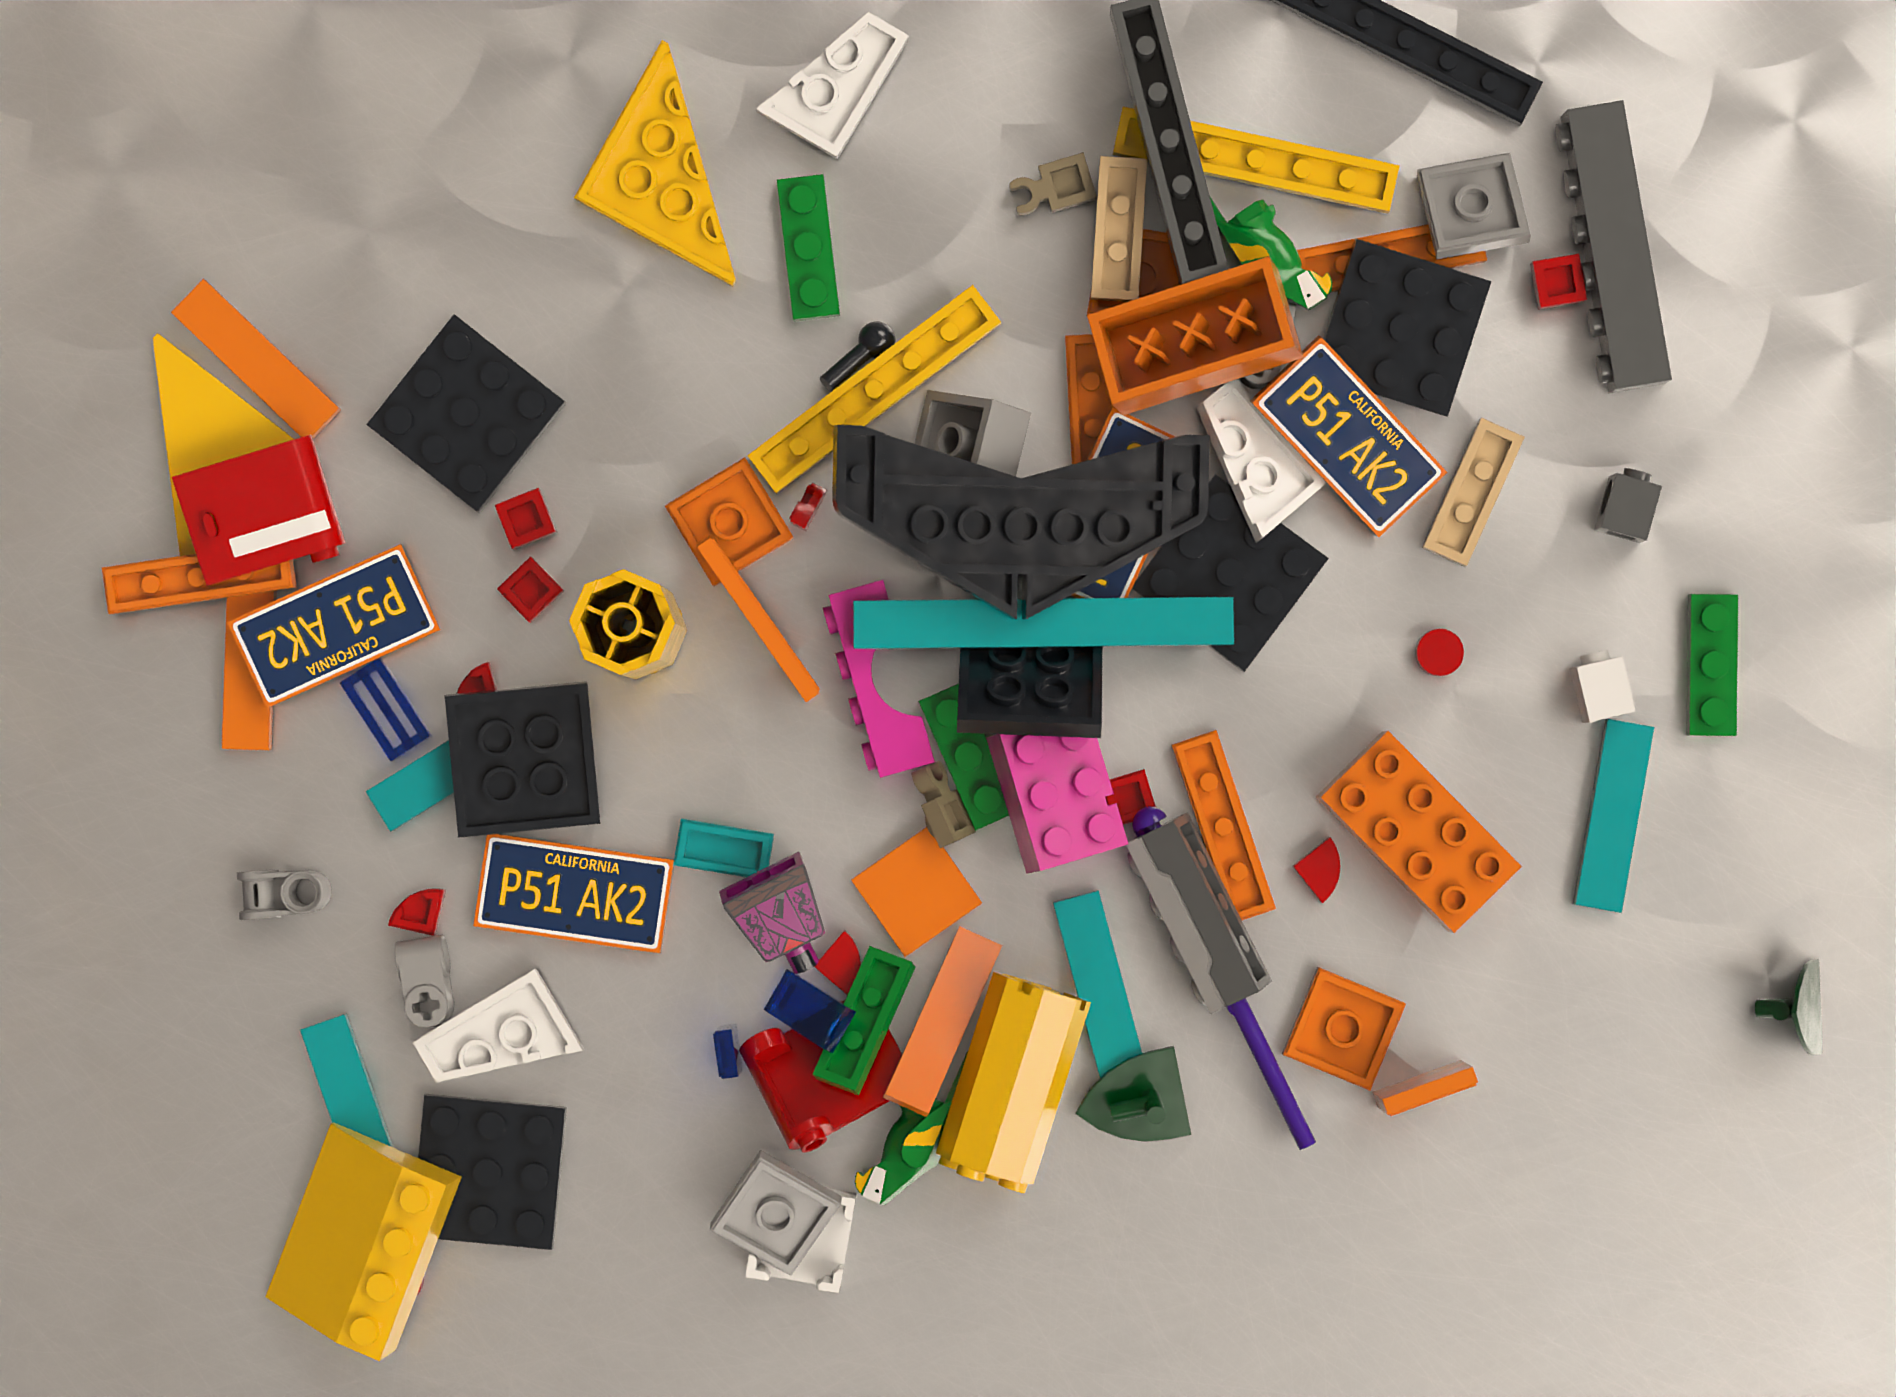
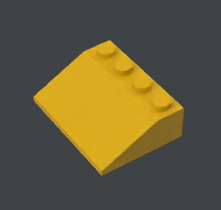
M331 1123L265 1297L334 1342L381 1361L396 1351L462 1176L337 1123Z

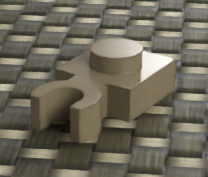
M1084 152L1039 165L1040 180L1034 181L1027 177H1020L1009 183L1010 191H1017L1023 188L1027 189L1032 196L1029 203L1016 207L1018 215L1033 213L1041 202L1047 200L1051 213L1097 200Z
M941 761L911 773L916 788L924 795L927 803L921 805L925 814L926 827L930 834L935 837L940 848L976 832L958 790L950 791L947 772Z

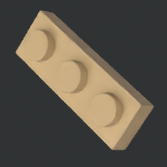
M1100 156L1091 300L1129 302L1139 298L1147 159Z
M1484 418L1479 419L1424 541L1423 549L1463 567L1468 565L1522 445L1524 436Z

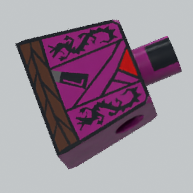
M800 852L784 858L719 891L725 911L765 962H771L785 955L795 974L808 971L818 964L819 959L810 942L823 936L825 929Z

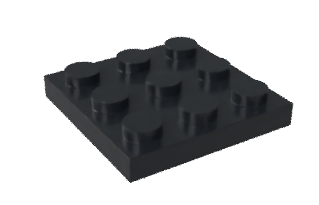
M1355 239L1323 339L1374 394L1448 417L1492 281Z
M454 314L366 425L476 512L480 513L565 406L566 402Z
M1215 474L1209 482L1208 512L1204 521L1193 529L1163 544L1135 581L1132 590L1143 598L1233 597L1234 645H1210L1209 647L1242 672H1245L1329 558L1282 523H1279L1256 543L1231 485Z
M1103 647L960 648L957 733L1101 738Z
M587 681L444 695L458 838L600 824Z
M434 1094L424 1095L418 1158L462 1176L438 1239L547 1250L554 1248L567 1107Z

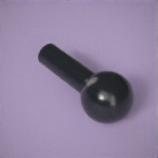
M880 321L866 324L859 333V344L820 377L823 386L832 392L870 358L875 359L894 345L896 338L892 328Z

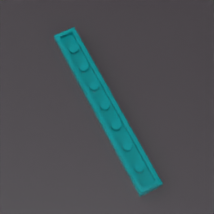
M1233 597L1063 599L1028 619H1022V599H1017V619H1011L981 600L853 601L854 649L1234 645Z

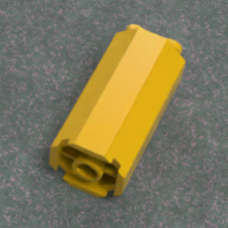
M625 569L584 584L569 619L584 660L635 680L657 673L659 670L673 665L687 633L682 612L676 603L673 593L660 584ZM636 619V628L629 635V632L623 628L626 620L635 621Z
M993 971L936 1150V1154L940 1155L939 1164L957 1170L956 1173L961 1176L981 1182L986 1177L998 1181V1185L1020 1193L1026 1192L1028 1184H1034L1091 1002L1065 992L1061 995L1060 992L1052 990L1050 987Z

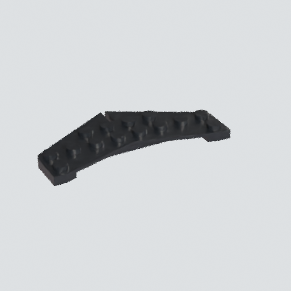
M834 425L832 502L837 514L1011 619H1017L1018 574H1023L1022 619H1028L1193 529L1204 521L1208 512L1210 435H1180L1019 478L886 435L883 432L861 425Z

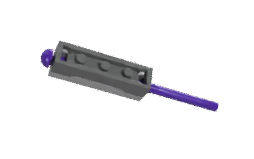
M1151 806L1142 808L1136 813L1132 823L1133 831L1137 837L1126 845L1129 850V864L1133 872L1138 877L1143 878L1150 892V906L1154 914L1159 919L1164 920L1171 934V948L1177 959L1185 962L1193 978L1191 986L1194 995L1201 1004H1206L1210 1014L1226 1007L1235 1017L1299 1150L1305 1149L1315 1144L1316 1140L1246 999L1261 991L1272 980L1188 812L1161 825L1160 821L1167 817L1161 809Z

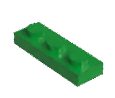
M824 175L777 179L793 321L840 316Z
M1689 594L1686 736H1737L1738 595Z
M958 683L918 702L976 831L1009 816L985 734L957 733Z
M869 946L812 1074L817 1080L859 1096L916 968L912 961Z

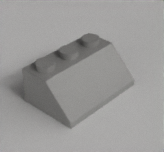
M927 390L914 444L1016 476L1031 412L993 399Z

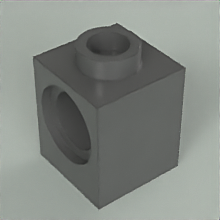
M1624 468L1623 474L1615 473L1609 476L1594 531L1636 543L1647 541L1662 486L1650 482L1651 474L1630 468Z

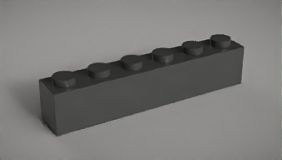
M1128 0L1110 6V18L1179 284L1182 285L1228 270L1159 0Z
M1620 100L1567 109L1560 117L1561 123L1556 124L1555 132L1559 151L1567 152L1569 170H1564L1563 173L1564 186L1567 197L1575 198L1577 216L1572 217V232L1576 245L1583 244L1585 262L1581 263L1585 290H1591L1594 308L1588 310V324L1591 336H1599L1602 355L1596 356V370L1599 382L1601 384L1607 383L1608 394L1665 384L1672 380L1624 101Z

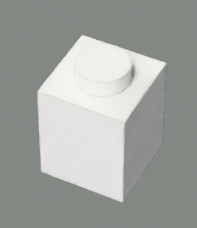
M1608 650L1580 656L1582 665L1570 668L1583 723L1636 712L1623 656L1610 658Z

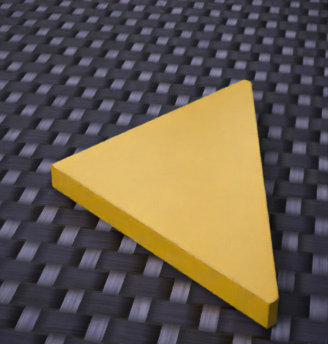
M662 40L574 199L733 287L736 283V278L670 47L667 42Z
M157 333L153 337L179 555L184 556L196 554L171 477L284 443L294 438ZM212 515L213 520H214V523H215V526H216V529H217V534H218V528H217V525H216L214 516Z

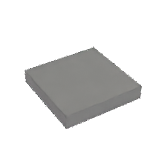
M1510 153L1417 170V180L1436 259L1530 242L1531 235Z
M760 1150L711 1221L710 1230L791 1276L841 1205L842 1196Z

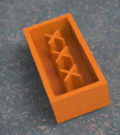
M1269 256L1087 315L1111 403L1122 415L1304 358L1278 268Z
M1382 731L1316 796L1337 820L1448 932L1455 933L1522 867L1389 731Z

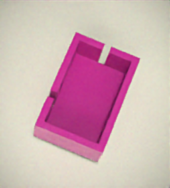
M996 734L986 738L1026 874L1043 871L1128 845L1117 803L1107 805L1105 799L1106 796L1114 793L1097 738Z

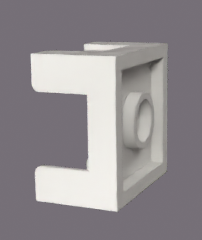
M830 1189L842 1196L841 1205L791 1276L749 1253L745 1277L769 1281L770 1277L816 1284V1289L839 1293L857 1193Z

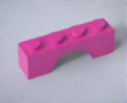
M880 580L828 595L831 605L823 607V612L830 635L839 633L844 651L835 654L842 679L852 678L857 696L848 698L855 725L865 723L870 742L863 743L861 746L868 771L878 769L879 776L882 778L935 763L922 716L901 713L886 704L878 694L872 678V661L876 649H854L853 601L889 600L884 581Z

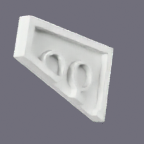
M867 12L826 47L825 51L813 62L788 80V83L776 94L756 108V112L838 159L903 50L909 35L872 13Z
M1236 379L1221 386L1197 407V411L1208 435H1210L1212 445L1257 543L1327 482L1250 402L1253 398L1252 394L1239 379Z
M537 969L520 977L412 1042L436 1083L584 1050Z

